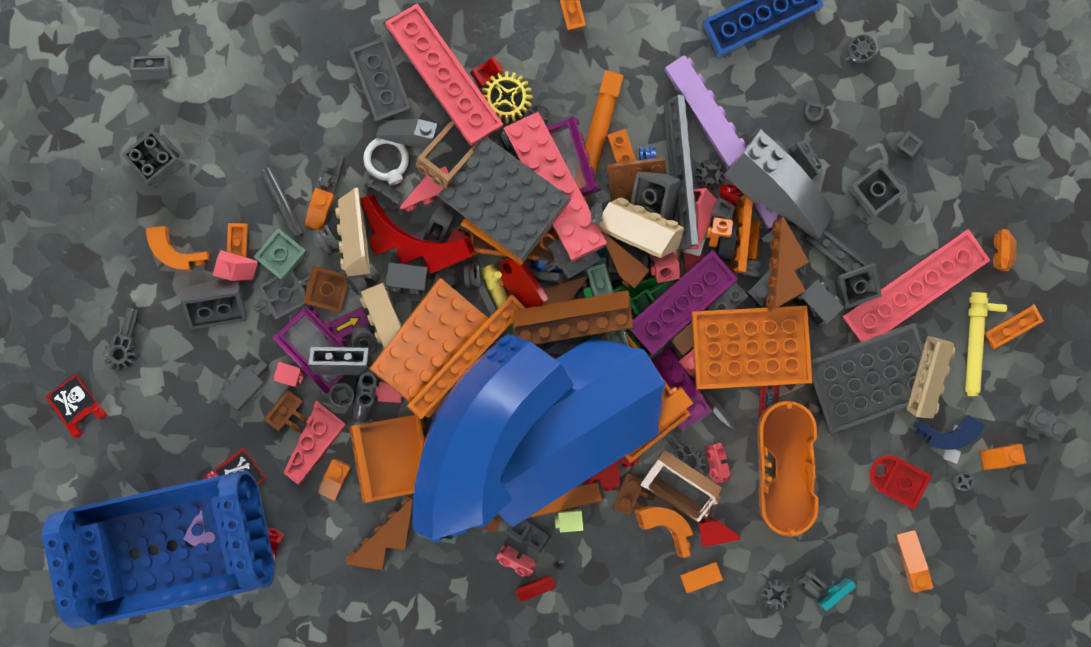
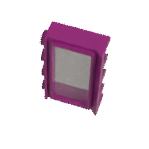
M572 116L570 119L547 127L582 196L586 197L601 191V189L595 184L593 177L595 176V171L590 167L588 161L590 155L582 142L584 141V136L577 126L580 122Z
M305 306L273 339L327 394L335 384L341 382L347 375H313L309 367L310 348H348L345 345L347 341L340 334L336 336L332 332L334 328L328 321L325 320L323 322L319 318L321 314L313 306L311 308Z

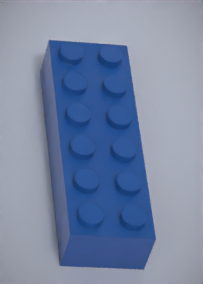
M745 0L703 20L702 26L719 59L820 10L824 4L822 0Z

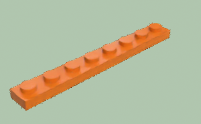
M510 295L409 402L407 407L419 419H422L465 371L514 321V310L525 309V307L513 295Z

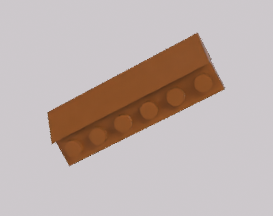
M629 291L514 310L516 337L540 346L633 329Z

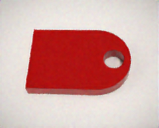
M510 257L501 261L499 271L502 274L501 280L505 288L525 308L540 306L549 299L525 262L520 265Z
M891 455L877 458L869 470L870 482L876 490L914 510L932 475ZM880 464L885 467V473L881 476L875 472L876 466Z

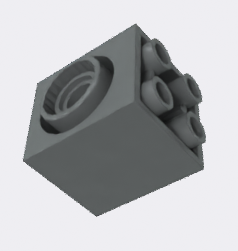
M153 129L122 154L143 180L154 188H158L185 165L179 157L181 154L165 135L161 136Z

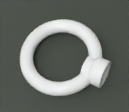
M376 138L365 149L364 165L371 176L378 180L388 181L389 186H393L403 181L402 174L408 167L409 153L403 144ZM381 144L396 146L402 157L398 169L388 173L377 171L371 162L373 150Z

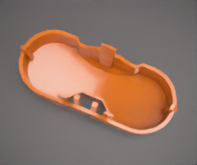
M787 400L769 405L762 412L758 420L759 510L765 523L776 533L785 536H795L807 531L814 524L818 515V497L814 494L815 458L813 443L817 439V425L812 413L805 406ZM768 452L774 457L773 477L765 473V466L772 467V463L764 459V455L768 456Z

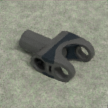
M364 371L357 375L352 418L359 422H366L370 419L377 383L376 375L372 371Z

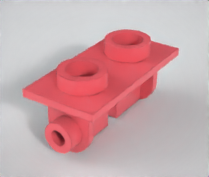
M722 443L705 446V456L709 462V473L713 482L723 483L729 481L731 474L728 463L721 464V460L727 459Z
M503 545L495 559L499 560L501 565L515 569L517 574L529 577L537 564L534 562V559L525 554H522L520 559L516 557L519 551L509 545Z

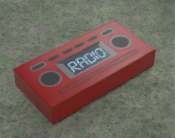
M780 385L760 386L759 418L769 405L779 401Z

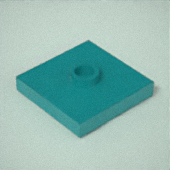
M844 578L840 583L832 586L817 603L824 610L828 611L855 589L856 585L850 579Z

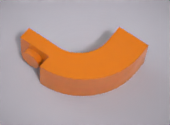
M168 227L146 228L150 249L164 264L178 270L193 271L192 263H194V266L206 265V261H211L209 252L178 253L171 245Z
M645 506L635 509L639 528L646 530L656 526H665L672 534L677 555L682 558L691 556L689 551L691 550V544L686 537L693 535L687 521L680 514L659 506Z

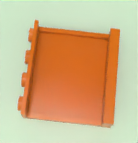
M416 415L350 426L363 503L414 493L416 476L426 436L423 434V429H425L424 419H419Z

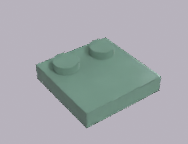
M278 228L256 253L254 258L280 280L284 281L308 252Z

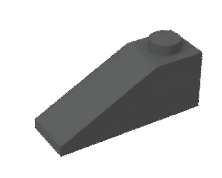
M421 119L381 120L376 138L425 150L436 138L437 123Z

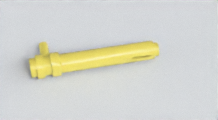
M494 264L480 269V277L485 281L486 285L484 286L487 292L490 293L496 309H498L508 296L501 280V272L497 267L495 268ZM513 321L506 328L508 334L516 336Z
M972 292L971 297H969L971 308L968 309L970 324L965 392H967V396H978L981 393L985 317H987L988 311L1006 312L1007 305L988 303L987 293Z

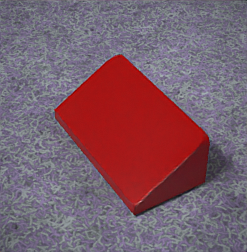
M548 575L517 587L515 591L519 600L523 602L553 590L556 586L552 575Z

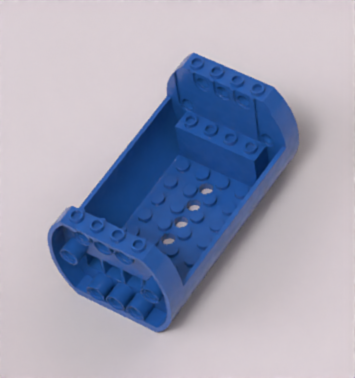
M247 470L53 512L46 518L42 531L58 615L71 629L267 588L274 579L275 560L260 490L256 480ZM201 507L205 533L212 532L215 535V540L212 543H207V545L200 543L196 547H191L183 538L194 518L199 515ZM196 524L192 527L191 532L194 536H200L203 534L204 529L201 525ZM170 540H175L178 544L175 551H172L168 546ZM152 544H156L159 547L157 555L150 552ZM134 548L140 550L141 555L138 559L133 558L131 554Z

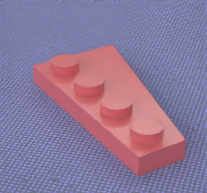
M318 401L314 404L312 414L306 422L307 425L303 433H301L297 447L293 451L284 471V474L298 485L304 481L347 425Z

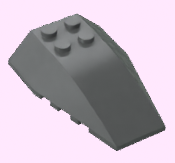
M757 127L749 138L750 143L740 157L731 163L724 176L756 204L761 203L765 205L766 210L772 213L775 211L782 218L784 217L787 222L795 223L798 229L815 239H819L835 213L818 187L800 165L765 131Z

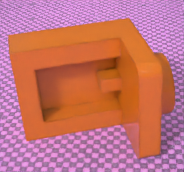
M714 217L712 227L708 226L706 238H710L709 246L717 247L719 236L731 237L733 220Z

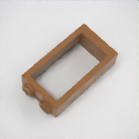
M452 120L421 153L415 165L420 173L429 176L437 186H442L443 188H447L468 158L471 157L473 149L480 142L475 143L448 175L426 158L454 127L457 128Z
M666 450L661 452L640 484L698 523L702 517L707 518L712 510L710 508L712 504L716 506L721 499L719 493L722 487ZM664 466L707 494L709 498L701 506L656 475Z

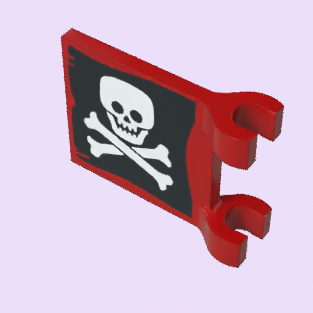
M77 374L46 396V399L66 425L73 438H79L83 435L76 424L93 412L101 420L107 416L105 410L97 403Z
M242 448L201 480L247 470L252 474L257 484H260L266 479V476L247 451Z

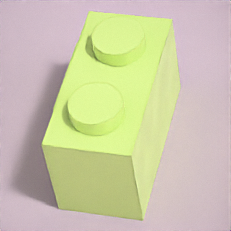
M581 509L558 511V515L555 516V526L560 528V533L583 531Z

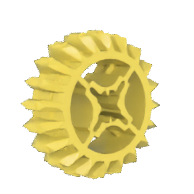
M505 71V77L498 73L497 80L494 76H491L490 78L493 83L491 84L487 81L486 86L489 89L482 88V92L487 94L483 95V97L487 100L495 114L498 115L500 121L504 117L505 123H509L508 118L512 117V121L516 122V115L522 119L521 111L525 113L527 111L525 106L530 107L532 105L527 100L533 99L532 95H526L531 92V88H525L528 82L520 83L523 77L519 76L516 80V73L514 72L511 77H508V71ZM512 83L517 87L505 89L501 84ZM496 88L500 96L496 100V102L492 104L491 94L493 90ZM521 91L523 99L520 106L517 107L514 97ZM503 93L507 96L512 94L510 96L511 103L506 99L502 100L504 98ZM506 105L513 111L502 112L497 108Z

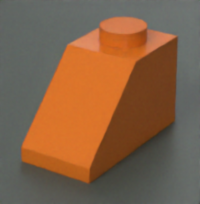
M315 188L308 206L305 226L319 231L323 229L336 197L334 194Z
M1012 444L979 451L983 470L1026 463L1022 444Z
M332 459L318 493L336 501L352 466L337 459Z

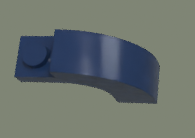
M965 415L958 427L949 433H940L921 420H916L912 427L917 429L915 432L923 438L928 436L925 442L928 446L937 449L953 450L972 443L980 435L985 425L970 415Z

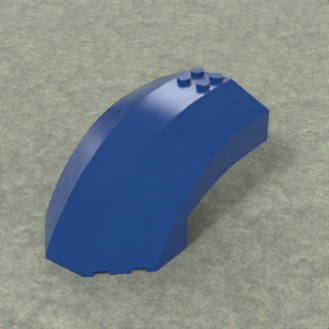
M507 334L494 341L446 392L431 421L416 476L413 497V530L434 543L442 541L444 536L450 534L454 537L467 533L468 528L474 526L477 529L485 527L511 502L512 497L500 481V477L509 459L530 428L574 385L560 362L530 341Z
M594 336L555 359L562 364L574 385L530 428L515 449L500 477V481L512 497V500L498 514L512 527L658 435L659 417H661L663 404L661 400L662 393L665 390V382L645 350L631 348L626 344L615 341L610 342L603 340L601 337Z

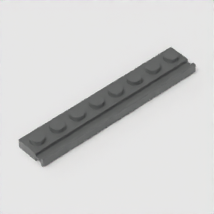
M676 95L668 100V102H664L663 105L670 176L681 180L674 211V221L684 227V231L677 251H685V249L698 245L699 235L696 224L697 215L695 213L686 103L684 95Z

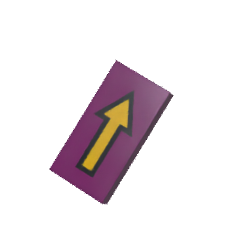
M359 307L329 324L334 328L332 332L336 336L340 334L344 338L350 335L357 326L369 325L370 322L363 308Z

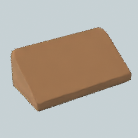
M692 322L670 341L682 355L693 347Z

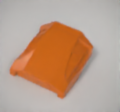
M1002 229L994 236V248L998 249V253L994 254L993 265L994 268L1000 271H1009L1017 261V241L1009 230Z

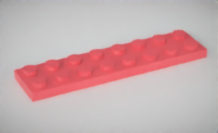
M418 3L385 22L388 30L470 146L503 126V123Z
M539 112L504 127V131L518 159L572 199L552 224L571 262L606 246L607 242L599 227L596 226V223L591 222L592 213Z
M967 229L882 288L881 297L859 304L842 317L859 342L886 333L985 265L990 259L970 230Z

